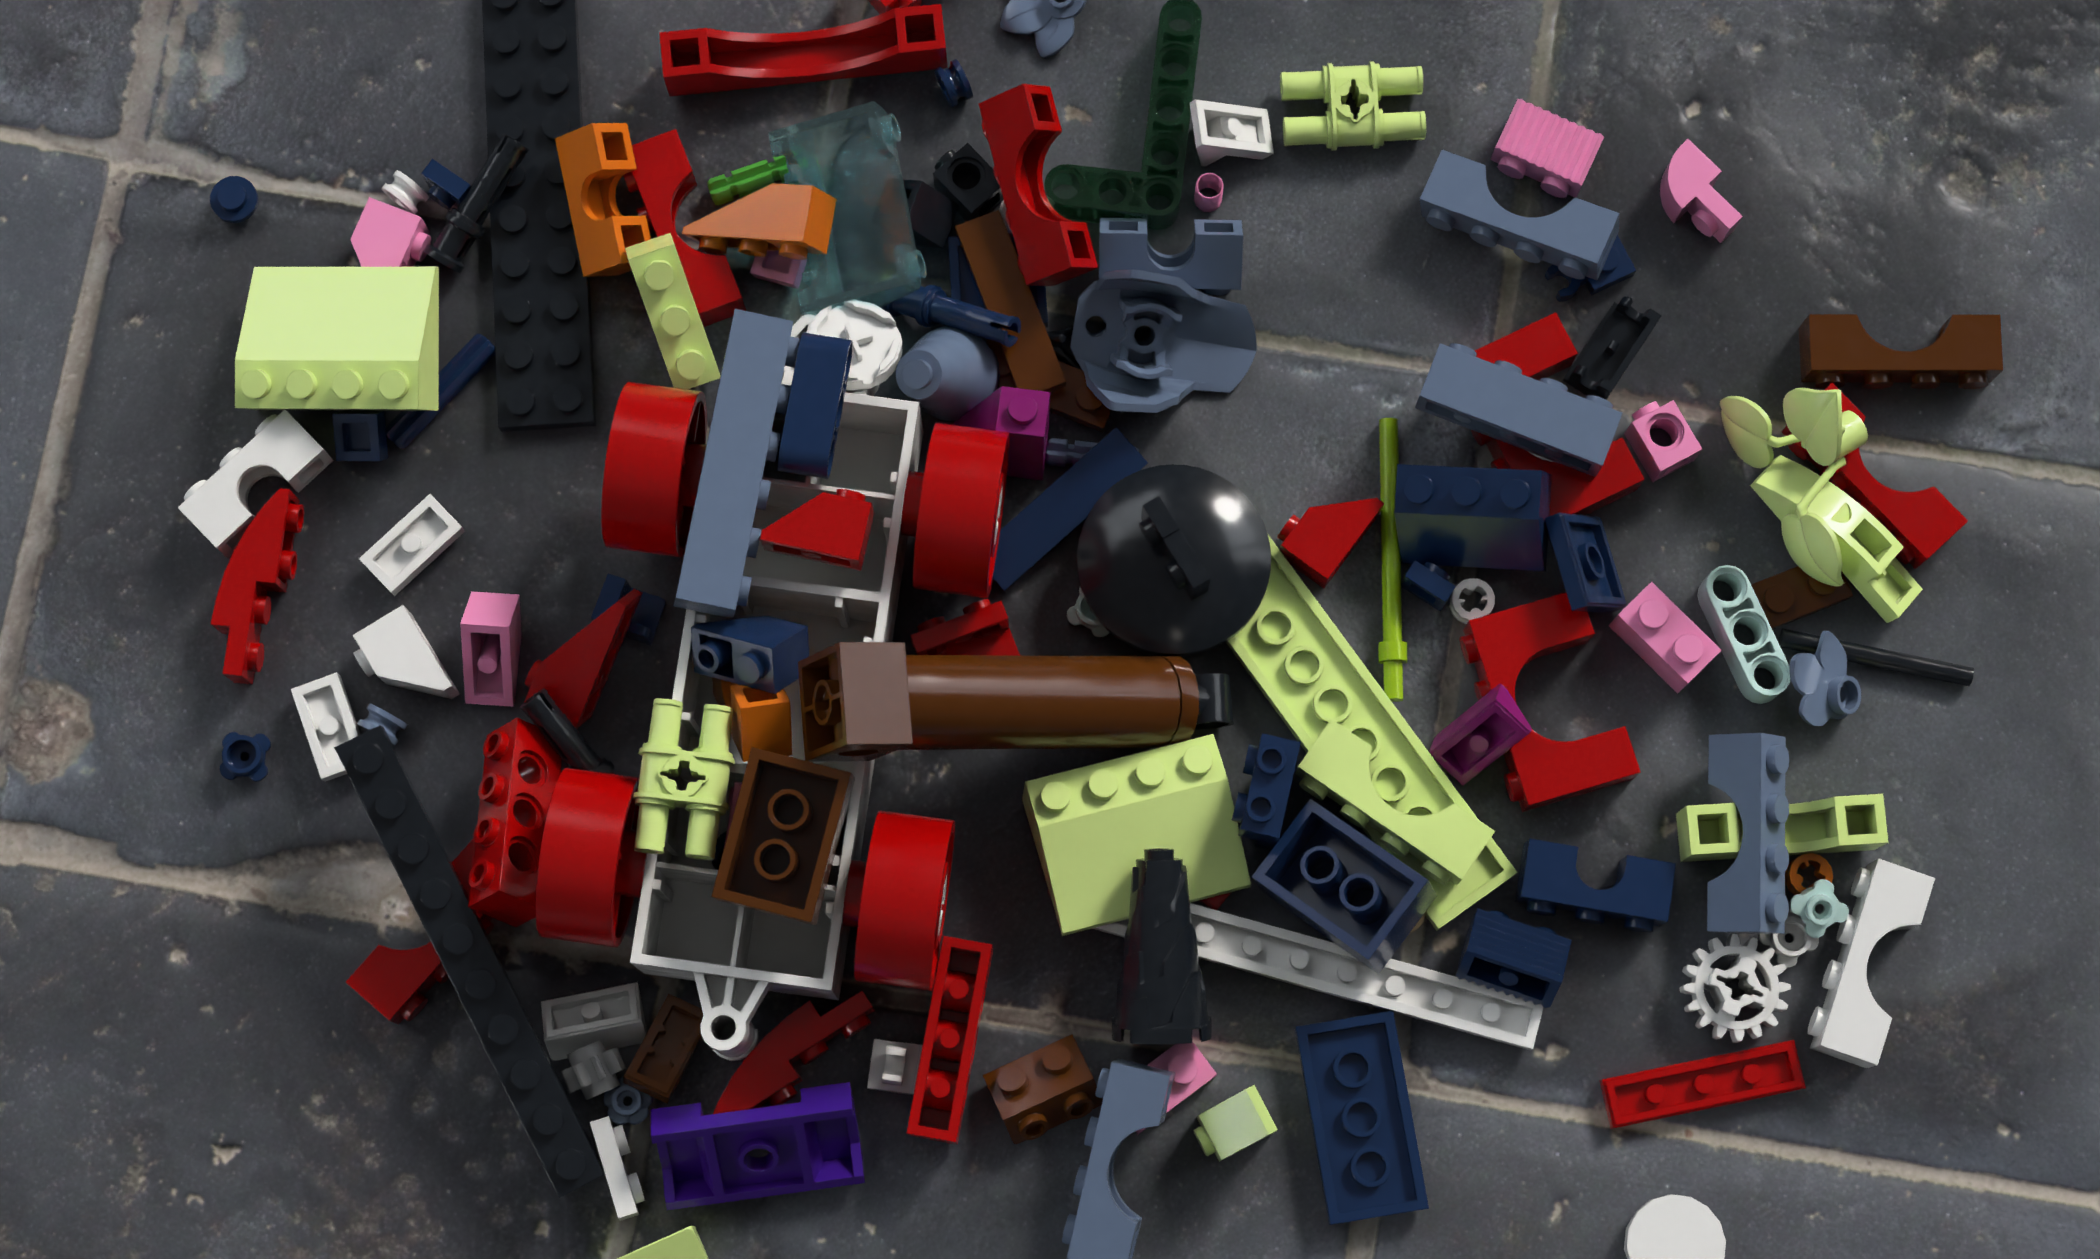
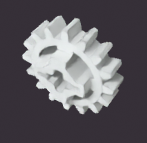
M1731 934L1727 937L1725 947L1717 937L1708 941L1710 954L1699 948L1692 953L1694 959L1699 963L1698 966L1687 965L1683 967L1682 972L1692 978V981L1679 987L1681 993L1692 995L1693 999L1692 1002L1684 1007L1685 1012L1697 1010L1701 1016L1695 1026L1700 1029L1708 1024L1713 1025L1712 1038L1716 1040L1722 1038L1726 1031H1730L1733 1043L1743 1040L1744 1030L1747 1031L1752 1039L1761 1037L1762 1029L1760 1023L1768 1028L1775 1027L1778 1021L1772 1012H1782L1788 1008V1004L1779 999V994L1790 990L1791 984L1779 982L1777 976L1787 969L1785 964L1772 966L1769 960L1773 957L1775 950L1771 947L1761 953L1756 951L1758 939L1755 937L1748 939L1744 946H1741L1738 935ZM1735 956L1729 969L1725 971L1710 967L1712 963L1721 957ZM1756 967L1762 973L1766 987L1761 986L1755 973ZM1738 978V987L1745 991V993L1732 999V989L1725 986L1724 982ZM1704 989L1710 992L1715 1002L1714 1010L1706 1000ZM1748 1006L1753 1009H1760L1755 1016L1748 1020L1735 1021L1741 1007Z

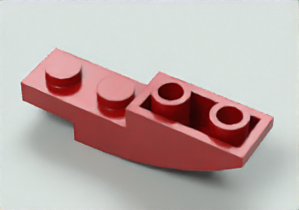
M280 488L264 504L249 524L234 549L216 596L211 625L222 634H228L222 674L234 683L253 684L255 672L261 671L264 662V645L259 643L262 624H268L271 615V598L266 596L267 591L286 593L288 579L293 580L296 575L297 553L292 551L295 533H300L303 528L304 506L299 504L300 500L290 489Z
M863 990L823 1016H820L810 1000L788 1015L747 1055L730 1079L713 1114L761 1108L767 1103L770 1106L782 1105L798 1093L794 1086L803 1080L793 1066V1063L800 1059L804 1065H807L829 1051L826 1042L835 1036L843 1033L847 1039L871 1024L867 1016L875 1012V1009Z

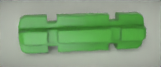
M785 152L774 156L773 162L768 163L765 159L731 171L732 176L727 178L722 174L709 179L707 187L712 201L715 205H721L733 201L732 196L739 194L740 198L774 183V181L781 179V182L784 183L796 179L799 176V169L793 154Z

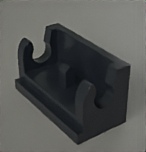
M1622 297L1618 304L1614 302L1565 375L1563 381L1586 396L1594 395L1607 400L1662 315L1651 308L1646 310L1644 314L1636 311L1631 306L1633 300L1630 297Z

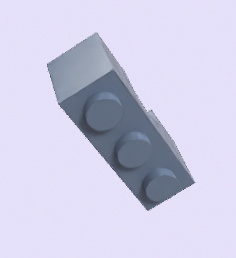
M1100 218L1099 279L1106 271L1142 270L1179 277L1193 289H1202L1204 293L1210 295H1224L1230 293L1231 290H1241L1243 257L1242 220L1194 219V236L1188 248L1175 255H1165L1157 252L1149 244L1147 239V219Z

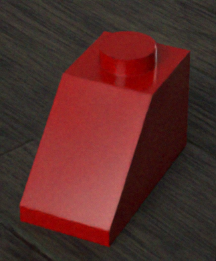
M837 489L835 495L822 492L762 529L760 541L766 551L861 571L875 514L871 502L865 501V495L856 491Z
M1378 498L1309 507L1301 519L1293 514L1277 536L1278 539L1283 541L1279 550L1290 565L1324 589L1378 518L1384 503Z

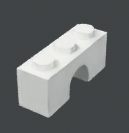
M283 410L278 416L274 414L266 418L255 431L256 436L243 448L237 447L231 450L221 460L220 469L207 481L201 480L195 483L184 496L185 501L178 507L227 558L233 554L245 530L255 517L248 507V494L251 487L258 480L268 476H277L285 479L299 493L334 461L286 410Z

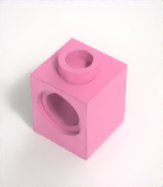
M1674 400L1661 407L1654 401L1640 408L1631 415L1634 421L1624 433L1652 482L1694 461L1702 451V447ZM1654 428L1665 430L1670 435L1672 444L1666 447L1655 444L1650 437V430Z

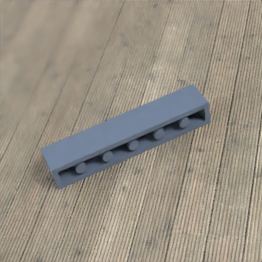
M739 309L734 310L674 607L733 618L737 605L744 607L747 605L752 577L743 576L746 557L756 558L762 529L752 526L756 509L765 510L768 501L771 481L762 479L765 461L775 462L781 433L773 432L772 426L775 413L784 415L787 406L790 385L781 384L784 367H794L800 338L791 337L794 321Z

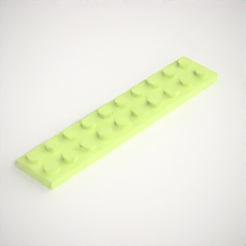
M1268 535L1271 549V571L1264 598L1253 618L1226 644L1297 741L1301 742L1302 748L1308 753L1328 722L1333 719L1372 746L1369 761L1371 781L1378 795L1390 807L1408 815L1424 816L1440 812L1455 803L1477 818ZM1367 824L1362 829L1371 841L1429 880L1437 897L1426 910L1425 916L1436 931L1518 873L1491 837L1457 886L1451 881H1448L1446 885H1442L1421 870L1424 864L1422 861L1409 852L1405 857H1402L1391 851L1380 841L1383 834Z

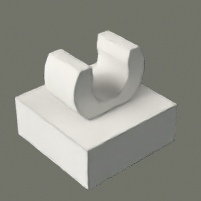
M874 1039L867 1088L914 1095L923 1045Z

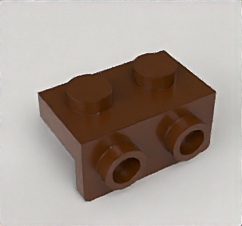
M1073 1034L983 1075L1014 1144L1039 1138L1051 1128L1071 1119L1082 1118L1089 1114L1092 1109L1101 1106L1103 1101L1102 1098L1096 1097L1097 1085Z

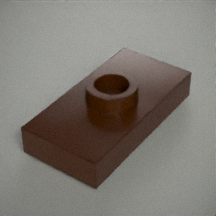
M668 994L623 1077V1083L668 1104L703 1038L700 1026L703 1019L702 1009Z

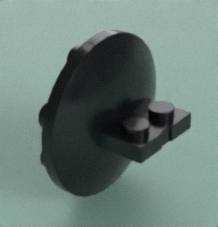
M1174 464L1159 465L1137 471L1121 479L1109 488L1095 503L1087 516L1079 538L1077 552L1078 578L1082 593L1091 612L1101 625L1118 640L1139 651L1153 655L1190 656L1212 650L1224 644L1238 634L1253 618L1264 598L1271 571L1270 542L1265 525L1257 509L1245 494L1231 482L1213 472L1198 467Z

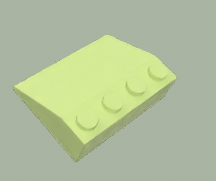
M254 267L235 357V408L253 410L438 411L439 267Z
M1214 734L1025 781L1022 801L1062 936L1129 919L1132 868L1136 867V859L1144 858V849H1174V858L1183 859V865L1187 868L1190 903L1251 886L1241 836H1238V822L1232 821L1234 804L1229 782Z

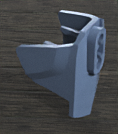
M1142 270L1106 271L1098 281H1094L1078 296L1070 348L1079 366L1084 371L1087 386L1108 409L1124 412L1158 413L1173 405H1177L1180 400L1194 390L1230 393L1248 372L1257 351L1253 321L1245 305L1208 296L1193 289L1179 277ZM1092 316H1099L1106 323V327L1097 333H1091L1086 328V322ZM1142 325L1149 326L1150 333L1146 339L1137 340L1134 338L1135 330Z

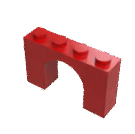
M1556 312L1475 350L1477 353L1476 357L1493 364L1498 360L1512 363L1522 370V375L1538 381L1541 378H1547L1570 367L1578 354ZM1471 430L1480 446L1487 445L1494 459L1490 463L1491 468L1541 470L1552 475L1550 516L1557 513L1587 515L1637 491L1645 480L1623 437L1611 443L1604 464L1596 477L1560 463L1540 459L1526 450Z
M1565 592L1469 620L1463 629L1465 635L1461 636L1459 640L1466 663H1474L1480 680L1474 683L1477 700L1479 701L1501 683L1516 702V680L1520 670L1527 663L1544 655L1588 643L1595 632L1588 612L1572 611L1567 593ZM1626 726L1567 742L1548 739L1532 729L1527 736L1503 754L1509 769V773L1504 774L1505 786L1511 801H1519L1522 812L1630 781L1641 773Z

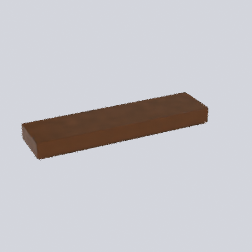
M1000 210L956 225L955 232L985 309L1008 316H1015L1021 321L1020 333L1002 329L1007 331L1009 335L1016 336L1018 338L1016 343L1011 347L1003 346L999 343L1015 387L1046 392L1066 387L1064 374L1030 287L1026 285L1024 276L1019 270L1018 257Z

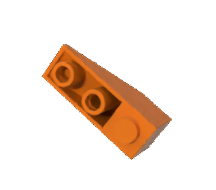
M772 183L684 226L682 234L699 242L700 250L712 254L724 255L727 254V248H736L740 253L754 257H766L767 251H779L778 254L783 257L806 260L808 253L827 254L837 199L812 185Z

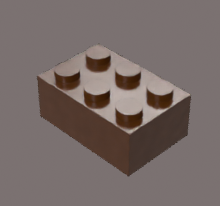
M752 747L711 897L722 902L816 926L855 782L853 774L848 771Z

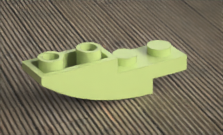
M1779 455L1774 458L1773 462L1765 468L1750 486L1782 521V518L1787 514L1797 515V504L1819 479L1820 475L1795 461ZM1828 481L1809 504L1808 513L1819 515L1830 525L1840 546L1843 574L1883 620L1889 623L1899 618L1923 589L1895 558L1903 549L1902 544L1863 506Z

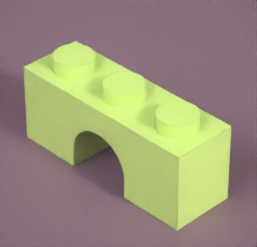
M671 233L625 248L673 387L688 390L720 379L721 375Z

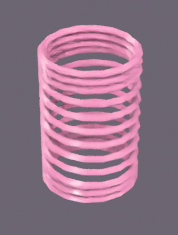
M1205 173L1196 181L1194 202L1204 212L1215 211L1222 202L1224 184L1218 175ZM1204 188H1212L1218 194L1214 197H1205L1199 191Z

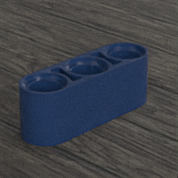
M802 333L780 443L778 471L824 479L829 478L853 350L852 340Z

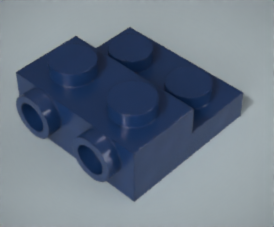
M1262 733L1258 746L1250 744L1248 746L1243 773L1252 775L1248 794L1238 792L1232 821L1241 823L1238 836L1256 840L1255 847L1272 850L1280 838L1301 742Z

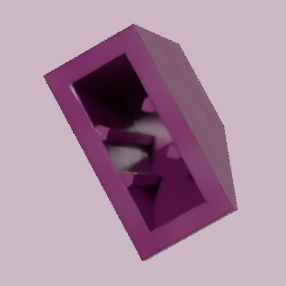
M1001 386L954 422V425L1010 432L1007 476L1043 481L1049 436L1050 392Z

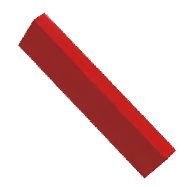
M1794 1040L1599 1080L1611 1129L1806 1088Z

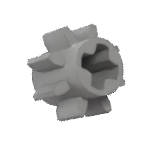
M598 1040L567 1054L572 1067L561 1071V1074L570 1093L581 1089L585 1099L588 1100L620 1086L616 1073L626 1069L617 1047L606 1051L602 1041Z

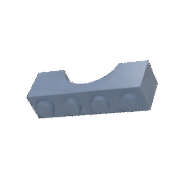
M1441 150L1420 197L1422 217H1425L1426 221L1433 227L1444 231H1451L1452 228L1466 232L1470 234L1474 241L1484 246L1495 247L1496 244L1514 250V253L1519 258L1531 263H1539L1541 260L1558 266V269L1563 274L1575 279H1584L1586 276L1598 280L1619 232L1620 213L1576 197L1559 211L1547 216L1523 217L1515 215L1501 207L1492 197L1487 186L1486 165L1445 150Z
M1766 733L1709 735L1708 784L1725 792L1737 806L1742 820L1743 838L1740 851L1734 863L1722 875L1708 882L1707 932L1785 934V921L1789 912V904L1785 896V871L1789 864V853L1785 846V822L1789 816V803L1785 796V773L1789 767L1786 737Z
M1119 1058L1111 1062L1110 1069L1102 1068L1096 1088V1097L1103 1098L1099 1118L1091 1116L1084 1142L1085 1146L1092 1147L1088 1167L1080 1165L1073 1189L1074 1195L1081 1196L1077 1215H1068L1062 1237V1243L1069 1245L1066 1259H1133L1142 1217L1132 1211L1120 1197L1114 1180V1162L1118 1149L1127 1136L1143 1128L1159 1126L1164 1122L1175 1072Z

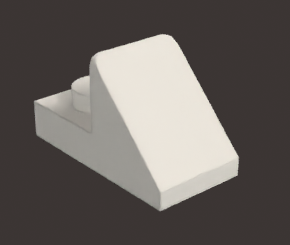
M1196 99L1189 103L1195 144L1201 166H1207L1226 155L1262 160L1274 154L1267 109Z

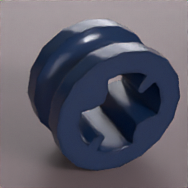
M957 59L950 61L948 69H942L941 67L934 69L940 88L951 107L958 105L957 101L961 97H965L967 100L973 98L970 83Z

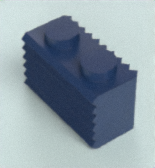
M1477 908L1466 933L1456 976L1459 980L1465 978L1468 983L1475 982L1478 986L1485 985L1487 989L1494 988L1496 992L1503 991L1506 996L1513 994L1516 999L1523 998L1525 1002L1532 1001L1534 1005L1541 1004L1543 1008H1549L1562 983L1572 940L1557 935L1550 928L1532 927L1511 920L1502 912H1488Z

